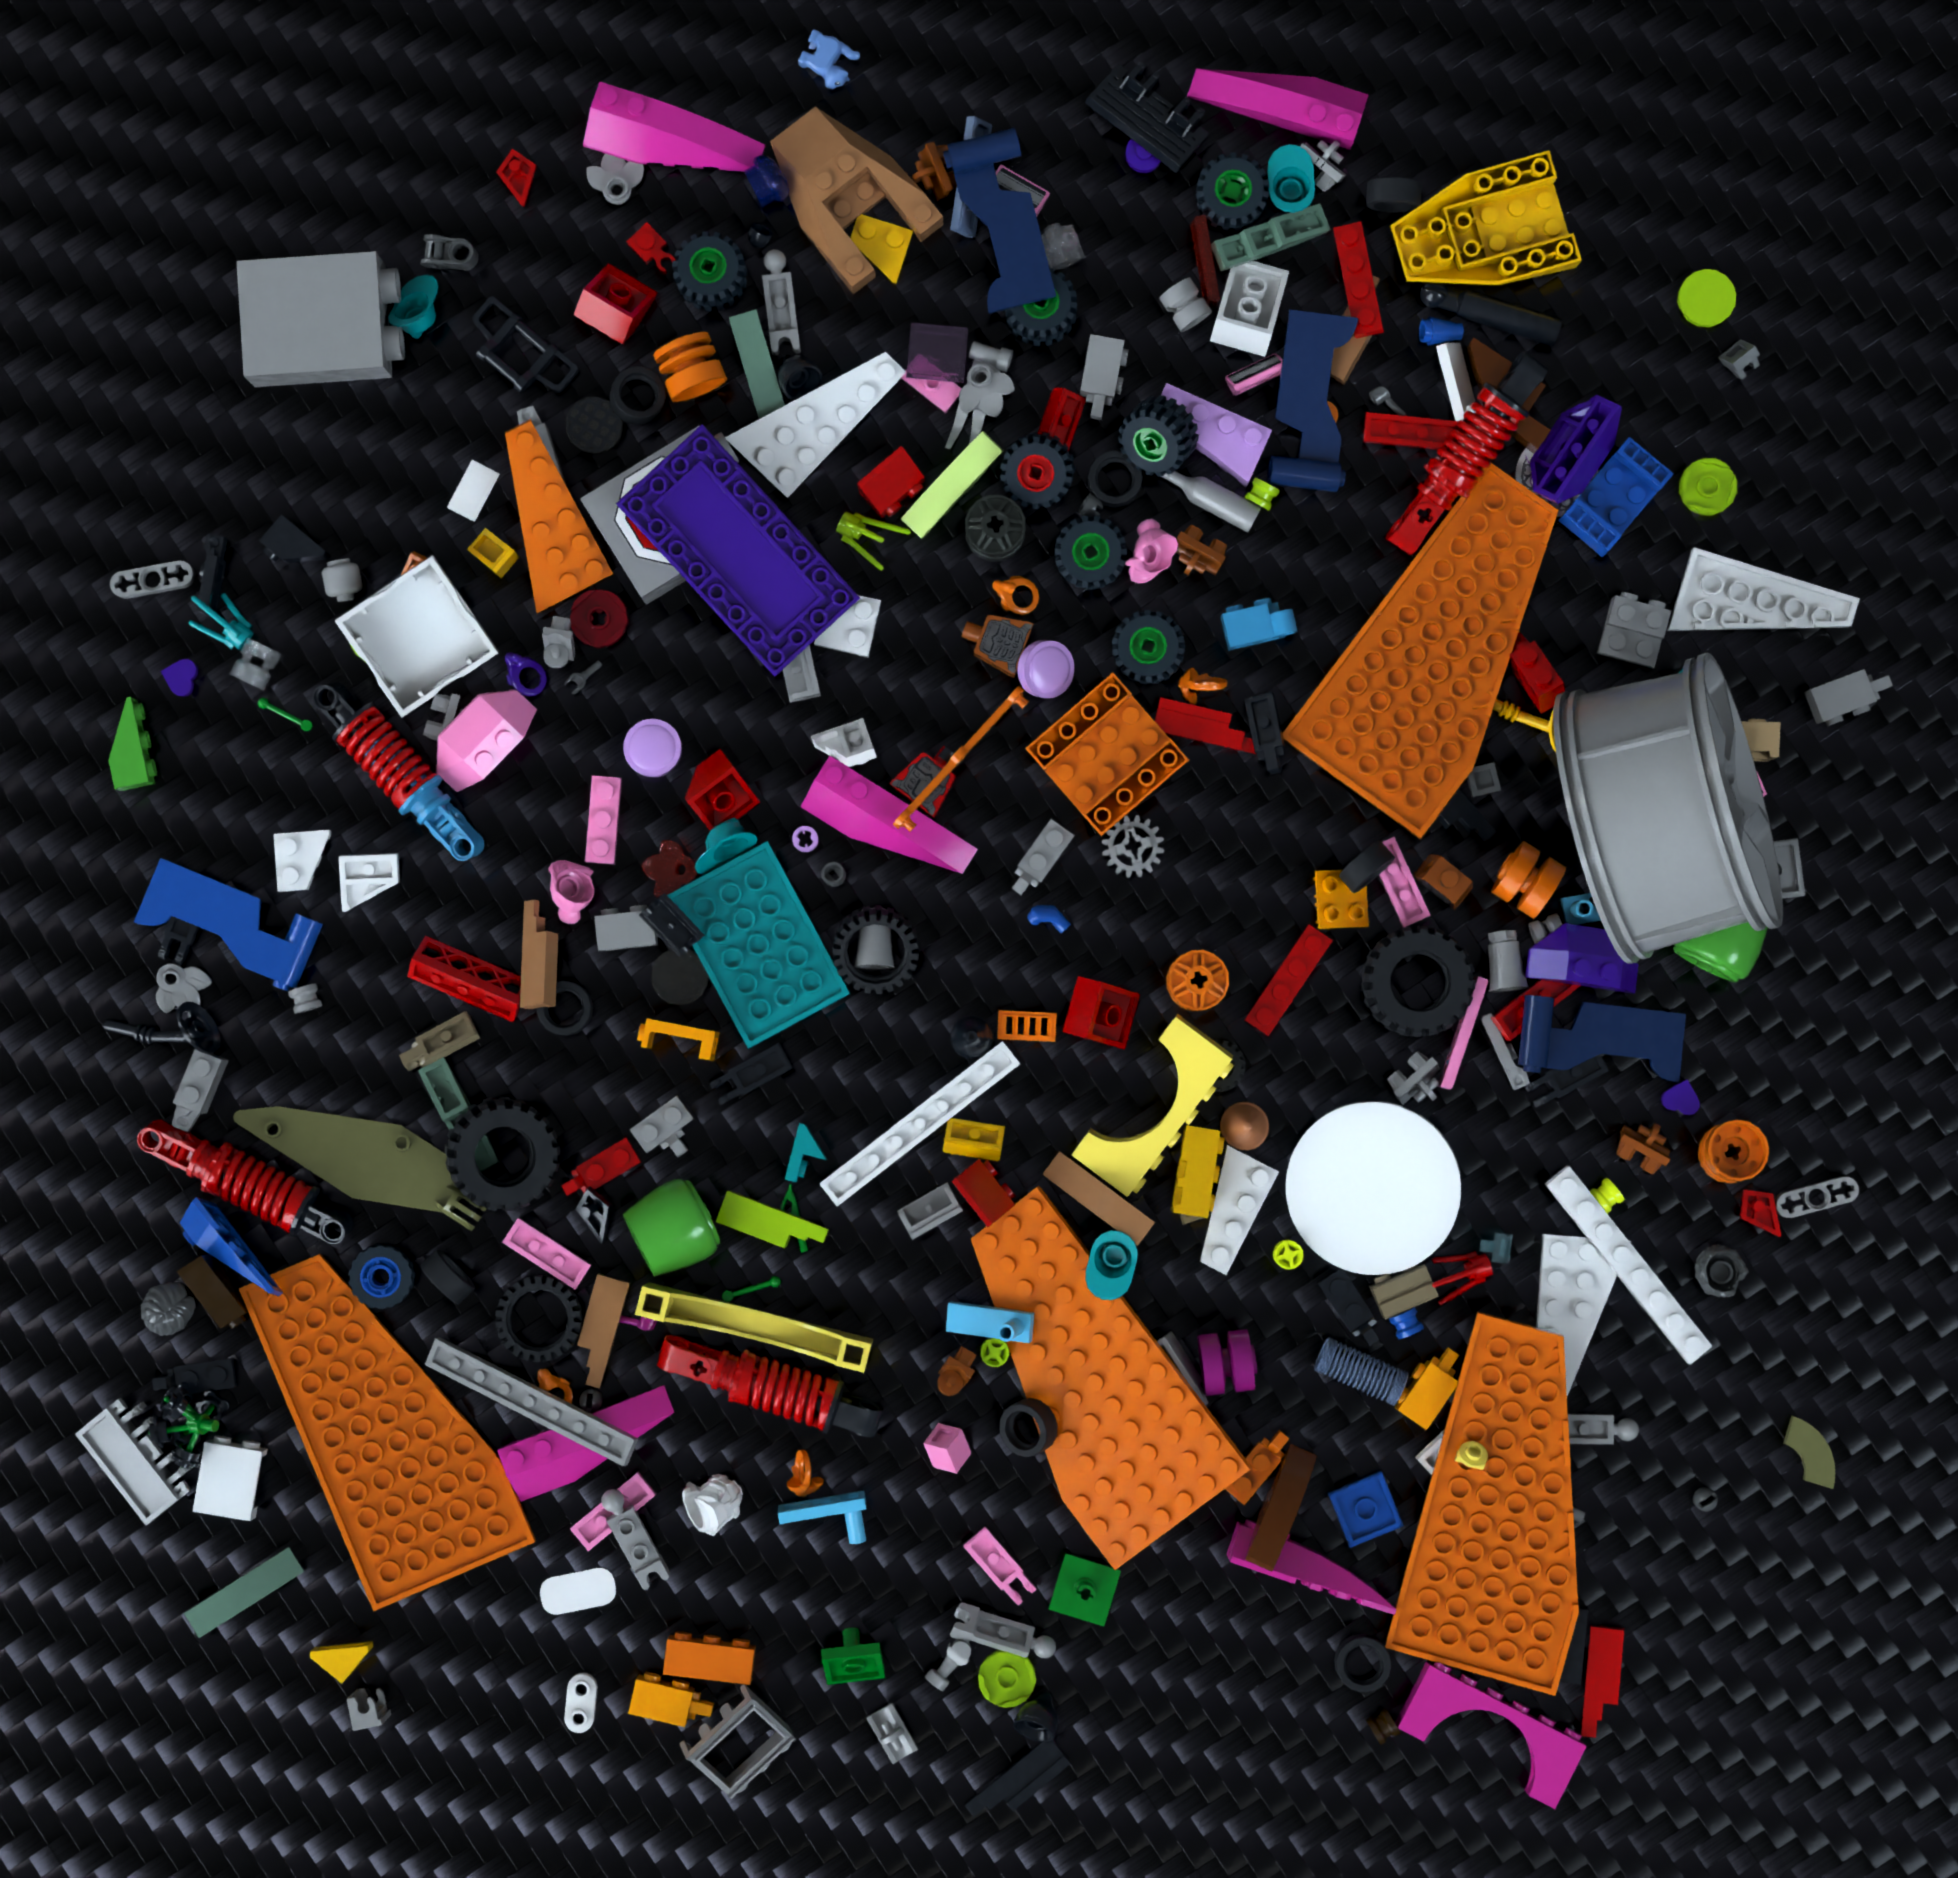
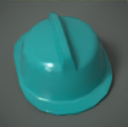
M1288 144L1279 147L1272 153L1268 161V189L1271 201L1284 212L1295 213L1303 211L1311 204L1315 194L1312 159L1307 151L1300 146Z
M430 275L417 276L410 280L401 290V302L394 304L388 316L389 323L393 326L402 327V330L410 334L414 339L420 338L422 333L431 327L436 320L433 303L439 288L437 280Z
M731 818L715 826L708 833L705 842L706 851L696 862V872L702 875L707 874L747 852L756 844L758 840L756 835L751 832H745L736 818Z
M1111 1230L1102 1233L1096 1238L1092 1246L1085 1280L1088 1289L1094 1296L1102 1300H1114L1121 1297L1128 1291L1132 1282L1138 1250L1135 1242L1129 1235L1121 1231Z

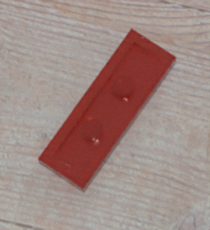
M1206 215L1196 216L1190 226L1202 297L1209 307H1213L1219 302L1220 296Z

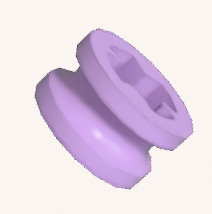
M801 826L794 831L792 842L798 851L810 852L817 847L818 835L813 828ZM805 831L811 833L810 839L813 843L809 847L807 844H805V847L799 845L800 839L798 835L801 832L804 835Z

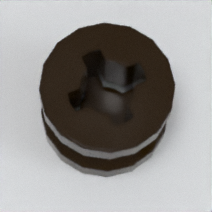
M1386 1708L1380 1710V1714L1375 1718L1369 1717L1365 1719L1380 1745L1384 1744L1391 1735L1397 1736L1400 1734Z

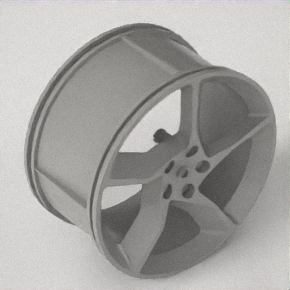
M1710 653L1698 655L1697 659L1685 660L1682 673L1589 693L1582 689L1571 691V693L1568 691L1558 693L1554 701L1553 726L1557 762L1567 813L1591 896L1604 929L1622 960L1627 964L1637 963L1640 959L1650 958L1655 950L1747 922L1755 931L1764 930L1766 926L1769 929L1779 928L1783 921V900L1768 814L1751 750L1736 704L1715 658Z

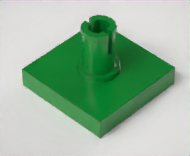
M1065 1552L1048 1610L1104 1627L1121 1569L1114 1570L1112 1566Z
M846 1628L842 1631L843 1647L821 1649L827 1685L885 1678L880 1643L860 1644L858 1628Z

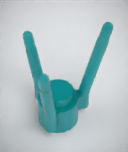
M225 593L221 594V598L236 617L238 623L235 620L228 623L208 605L193 595L191 600L225 628L223 634L226 637L192 620L189 621L190 626L224 643L230 649L235 647L240 650L249 642L254 634L250 630L252 625L244 619Z

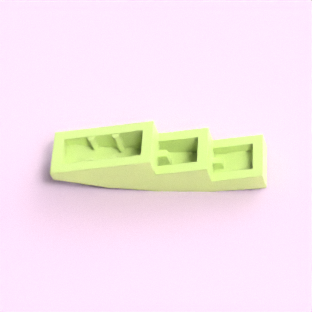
M982 431L903 515L901 520L921 539L924 538L959 499L974 486L1004 450Z

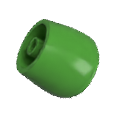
M1747 922L1674 944L1673 950L1681 958L1704 971L1730 982H1738L1739 979H1745L1753 969L1760 955L1768 927L1766 926L1761 931H1755Z
M674 1179L651 1191L622 1213L630 1233L654 1277L703 1261L714 1254L717 1250V1245L720 1244V1238L711 1215L689 1180Z

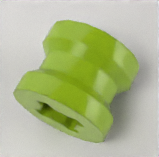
M1255 477L1252 481L1253 488L1245 494L1244 498L1269 511L1272 507L1271 501L1273 497L1277 496L1280 490Z
M987 1338L982 1343L981 1358L986 1365L999 1367L1008 1360L1009 1347L1007 1342L1000 1339Z

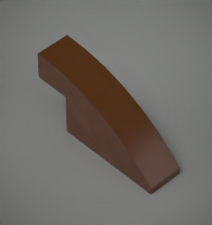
M1473 338L1467 347L1471 369L1479 390H1482L1485 382L1497 387L1509 371L1512 362L1476 338ZM1542 382L1532 391L1522 405L1528 412L1546 386ZM1529 416L1525 420L1518 422V429L1516 431H1508L1521 445L1534 454L1551 430Z
M1290 1444L1281 1460L1276 1479L1263 1499L1245 1560L1271 1572L1273 1571L1299 1510L1317 1455Z

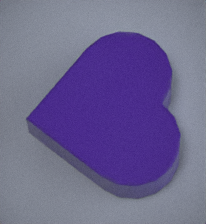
M182 659L160 672L174 694L186 697L194 689L193 680L198 675V667L193 661Z
M1688 1079L1670 1087L1661 1095V1104L1665 1109L1671 1111L1678 1110L1683 1115L1695 1114L1700 1106L1699 1099Z

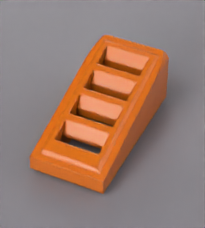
M999 1010L997 1039L1055 1042L1057 1013ZM1007 1017H1013L1012 1034H1006ZM1018 1017H1024L1023 1035L1018 1034ZM1030 1018H1036L1035 1035H1029ZM1042 1018L1047 1019V1036L1041 1035Z

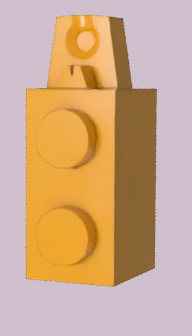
M1447 1347L1439 1359L1433 1356L1425 1364L1419 1363L1411 1375L1414 1380L1408 1388H1404L1394 1408L1427 1430L1457 1386L1458 1381L1453 1378L1456 1371L1451 1367L1459 1357V1354Z
M645 1672L644 1676L638 1675L628 1714L681 1727L686 1726L688 1719L695 1720L696 1714L711 1717L714 1702L700 1699L701 1693L696 1692L695 1688L689 1687V1682L681 1679H673L672 1682L661 1680V1675L651 1672Z

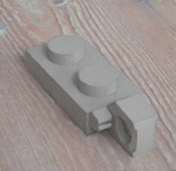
M1050 819L1018 864L1015 873L1020 878L1012 887V890L1022 895L1029 884L1036 888L1039 882L1041 883L1075 835Z
M1492 1013L1485 1014L1480 1019L1513 1090L1526 1086L1530 1083L1527 1072L1523 1071V1068L1515 1065L1513 1060L1518 1058L1512 1043L1505 1044L1501 1032L1490 1018L1493 1016Z

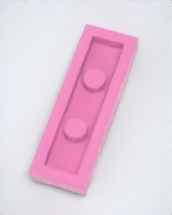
M592 776L585 855L586 863L615 865L622 778Z
M1392 837L1382 843L1395 856V859L1379 877L1403 928L1431 915L1395 837Z
M517 1218L502 1242L575 1290L592 1266V1264L521 1218Z
M639 1472L617 1489L624 1496L623 1508L625 1509L633 1505L636 1511L656 1495V1492ZM600 1503L570 1528L587 1551L591 1550L612 1532L607 1523V1518L612 1516L613 1512L607 1511L602 1506V1503Z

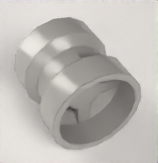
M1557 913L1547 916L1546 920L1542 922L1536 920L1528 923L1534 944L1562 925Z

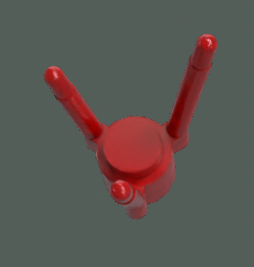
M1476 1251L1468 1254L1432 1258L1433 1263L1468 1260V1262L1464 1263V1271L1432 1283V1287L1436 1288L1464 1277H1468L1471 1280L1440 1299L1438 1302L1440 1305L1454 1299L1475 1285L1486 1282L1485 1278L1493 1275L1491 1263L1485 1253L1477 1255Z

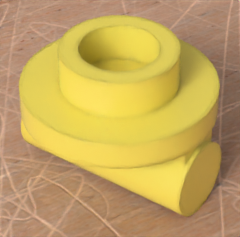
M1475 1441L1464 1442L1455 1456V1461L1480 1470L1484 1469L1488 1459L1485 1447Z

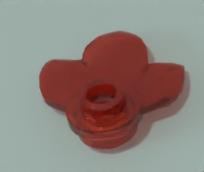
M670 840L661 841L660 854L648 857L641 865L643 872L651 879L656 880L653 895L656 897L663 893L668 895L681 888L682 884L692 882L697 875L695 861L691 857L685 856L681 845ZM683 864L686 871L683 875H680L678 869Z

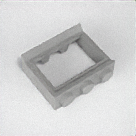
M745 1684L740 1687L745 1699L735 1709L728 1703H725L720 1709L723 1720L713 1729L707 1723L702 1724L698 1730L701 1740L693 1748L684 1740L680 1743L686 1760L691 1761L723 1790L730 1799L737 1793L744 1791L749 1782L759 1773L764 1772L770 1763L780 1753L787 1751L795 1740L789 1725ZM755 1711L776 1732L725 1778L703 1757L749 1714Z

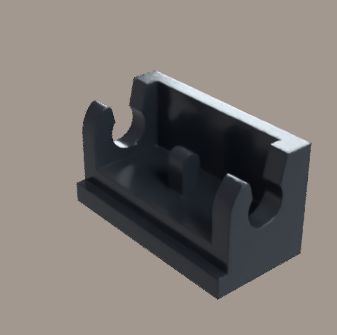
M665 893L659 895L639 914L640 918L678 957L688 952L693 944L705 936Z

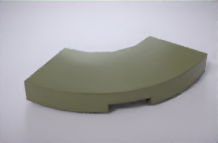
M1791 1415L1783 1443L1793 1448L1801 1457L1804 1467L1803 1480L1833 1489L1836 1475L1835 1462L1828 1443L1812 1425Z

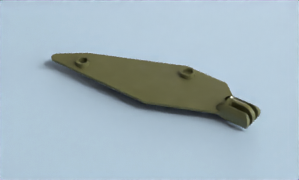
M279 1106L239 1110L234 1114V1121L238 1125L351 1198L441 1212L470 1231H473L475 1226L453 1213L454 1209L458 1208L478 1222L481 1216L459 1203L461 1198H464L484 1212L487 1209L482 1205L478 1206L456 1187L447 1170L445 1163L447 1158L444 1152L402 1125ZM273 1125L278 1126V1132L275 1135H271L269 1132Z

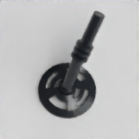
M184 1002L177 1009L176 1017L181 1031H158L155 1027L144 1026L143 1024L135 1026L111 1019H106L104 1023V1030L131 1036L136 1041L147 1042L148 1044L153 1042H189L195 1049L205 1054L216 1052L221 1045V1036L215 1021L203 1007L194 1002ZM187 1011L188 1018L183 1020L182 1013ZM206 1040L210 1042V1046L204 1048L201 1043Z

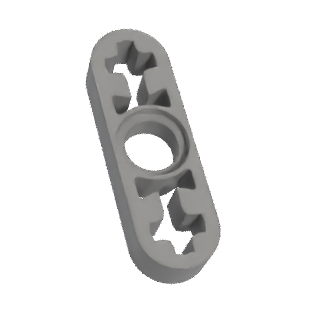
M181 560L117 572L110 580V588L115 595L123 599L187 588L195 581L196 573L194 568L187 562ZM180 567L188 571V575H185L183 578L184 581L181 582L176 577L168 578L170 584L167 585L165 569H167V573L170 575L179 573ZM158 572L161 578L159 585L153 588L148 587L145 582L147 574ZM122 578L129 582L139 581L142 590H139L137 585H130L127 587V592H124V590L118 588V584L122 583Z
M1840 1176L1781 1192L1775 1198L1777 1214L1786 1218H1794L1852 1202L1858 1196L1859 1186L1853 1178ZM1841 1182L1851 1186V1190L1847 1191V1197L1844 1194L1831 1195L1826 1187L1830 1185V1190H1836L1841 1188ZM1813 1189H1820L1824 1194V1200L1820 1205L1815 1206L1809 1201V1193ZM1802 1192L1803 1204L1792 1206V1212L1790 1213L1787 1209H1782L1781 1204L1786 1202V1197L1793 1201L1799 1200L1801 1197L1798 1193Z

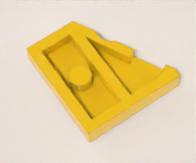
M861 214L856 219L850 239L875 267L892 283L897 284L913 230Z

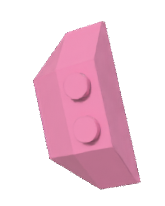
M515 689L478 694L438 735L436 774L440 775L456 792L483 780L525 737L537 709Z

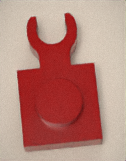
M648 222L626 241L630 248L646 264L654 259L658 269L663 274H667V271L662 267V262L667 259L672 261V263L676 261L670 253L663 251L668 245L667 242Z

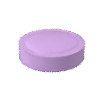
M1038 640L1024 649L1018 662L1017 671L1022 687L1029 694L1040 698H1055L1063 694L1070 686L1075 667L1070 651L1063 644L1051 640Z
M646 719L638 722L628 731L624 740L623 751L626 761L637 773L646 777H661L671 772L679 763L682 755V742L676 730L667 722L659 719Z

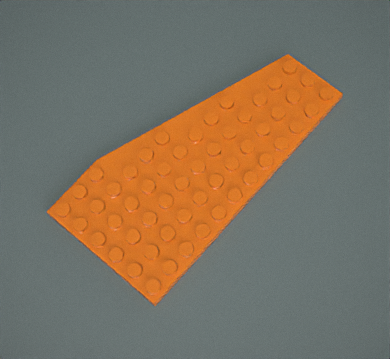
M1492 463L1489 468H1483L1484 475L1480 478L1477 477L1478 483L1470 492V496L1468 498H1459L1282 733L1284 741L1419 839H1422L1474 769L1510 660L1509 654L1513 651L1559 511Z
M1040 1186L1015 1203V1206L991 1226H986L971 1238L994 1307L1034 1312L1032 1342L1008 1341L1007 1344L1026 1399L1041 1400L1049 1406L1055 1415L1058 1425L1057 1437L1053 1445L1045 1450L1061 1499L1114 1570L1118 1569L1252 1469V1466L1125 1298L1121 1296L1114 1300H1102L1094 1296L1088 1289L1085 1279L1090 1252ZM1034 1419L1035 1424H1036V1427H1037V1430H1038V1433H1039V1436H1040V1430H1039L1038 1423H1037L1036 1420Z
M322 1254L271 1274V1277L283 1291V1294L280 1296L270 1294L254 1283L239 1288L373 1611L536 1542L519 1498L506 1476L500 1457L367 1305L358 1301L357 1296H354L352 1293V1288Z
M1477 1311L1395 1606L1397 1610L1395 1615L1392 1616L1385 1648L1556 1696L1579 1614L1564 1336ZM1475 1441L1485 1447L1488 1459L1483 1470L1471 1468L1455 1461L1456 1453L1464 1442Z

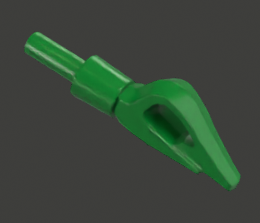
M790 1183L780 1205V1210L785 1211L786 1201L789 1200L791 1202V1212L788 1213L800 1217L796 1198L792 1191V1183ZM797 1238L801 1253L808 1251L806 1241Z

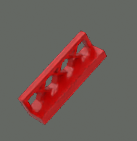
M425 935L411 958L407 977L514 1022L520 1008L521 988L518 994L506 990L504 985L512 983L521 987V976ZM428 947L439 952L440 957L432 958L423 953ZM461 961L465 963L467 968L457 969L452 966L451 962ZM486 972L491 974L493 980H482L478 977L477 973Z

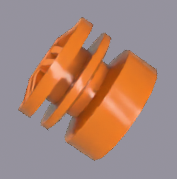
M698 332L678 337L654 352L653 356L656 363L661 364L659 366L660 373L673 374L664 382L672 402H682L699 397L718 388L727 381L720 360L706 361L716 352L714 345H709L711 338L708 332Z
M1191 950L1177 957L1170 965L1166 975L1167 991L1171 999L1179 1007L1189 1011H1204L1216 1006L1225 997L1229 987V972L1224 962L1214 953L1205 950ZM1195 972H1198L1199 976H1205L1206 981L1202 983L1201 989H1198L1197 984H1191L1190 979L1195 977Z
M1733 1120L1715 1125L1705 1132L1698 1148L1700 1166L1705 1173L1717 1182L1728 1184L1755 1177L1763 1170L1769 1156L1766 1136L1759 1127L1743 1120ZM1728 1148L1735 1149L1736 1153L1732 1157H1726L1725 1155Z

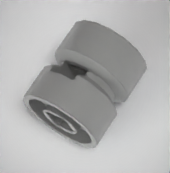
M1190 277L1173 285L1159 297L1167 312H1174L1172 319L1180 332L1191 329L1212 313L1205 299L1197 297L1199 290Z

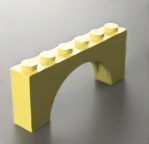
M1178 1013L1159 1037V1041L1172 1055L1178 1073L1176 1099L1166 1116L1151 1129L1131 1137H1110L1090 1128L1072 1153L1074 1158L1126 1197L1132 1191L1136 1194L1147 1181L1143 1176L1150 1168L1154 1171L1164 1158L1161 1155L1167 1145L1170 1148L1174 1146L1182 1135L1178 1132L1184 1122L1189 1125L1199 1112L1195 1109L1201 1100L1205 1102L1209 1100L1216 1090V1087L1213 1086L1219 1076L1224 1079L1234 1066L1230 1063L1233 1059V1055Z

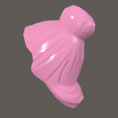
M1152 518L1146 519L1138 525L1137 533L1139 538L1135 543L1133 558L1125 562L1126 566H1130L1129 575L1131 581L1137 584L1146 583L1161 571L1169 568L1173 555L1178 548L1176 538L1160 529V523Z
M558 860L551 863L548 868L551 874L550 891L552 900L559 907V919L567 924H575L581 919L580 910L584 909L594 897V886L590 877L594 871L589 867L567 860Z

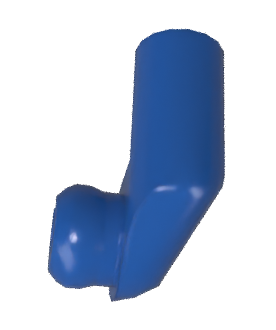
M1036 905L1031 908L1027 915V919L1032 925H1038L1041 922H1051L1060 933L1064 932L1071 925L1063 914L1052 905Z

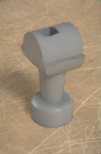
M955 1639L952 1644L949 1642L946 1658L938 1670L931 1669L925 1678L937 1689L944 1691L949 1685L947 1677L958 1665H966L969 1662L971 1655L970 1642Z

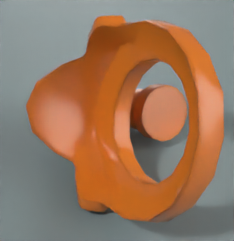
M1012 576L1008 580H995L992 583L993 590L1001 598L1000 604L1005 611L1009 610L1014 614L1025 615L1036 608L1039 601V593L1035 584L1021 576ZM1020 585L1028 587L1032 592V602L1026 608L1018 607L1013 602L1012 594L1015 588Z
M1191 667L1180 677L1178 687L1184 699L1190 704L1195 705L1197 694L1190 692L1189 689L1217 691L1226 688L1228 682L1224 678L1211 677L1207 673L1199 675Z
M539 1369L537 1374L539 1388L549 1391L559 1387L564 1391L563 1400L572 1404L573 1394L569 1386L570 1383L563 1377L559 1378L552 1375L547 1369Z
M798 1450L795 1465L791 1467L794 1476L787 1481V1487L796 1496L806 1497L816 1492L823 1485L824 1480L821 1477H813L811 1479L809 1455L806 1450Z

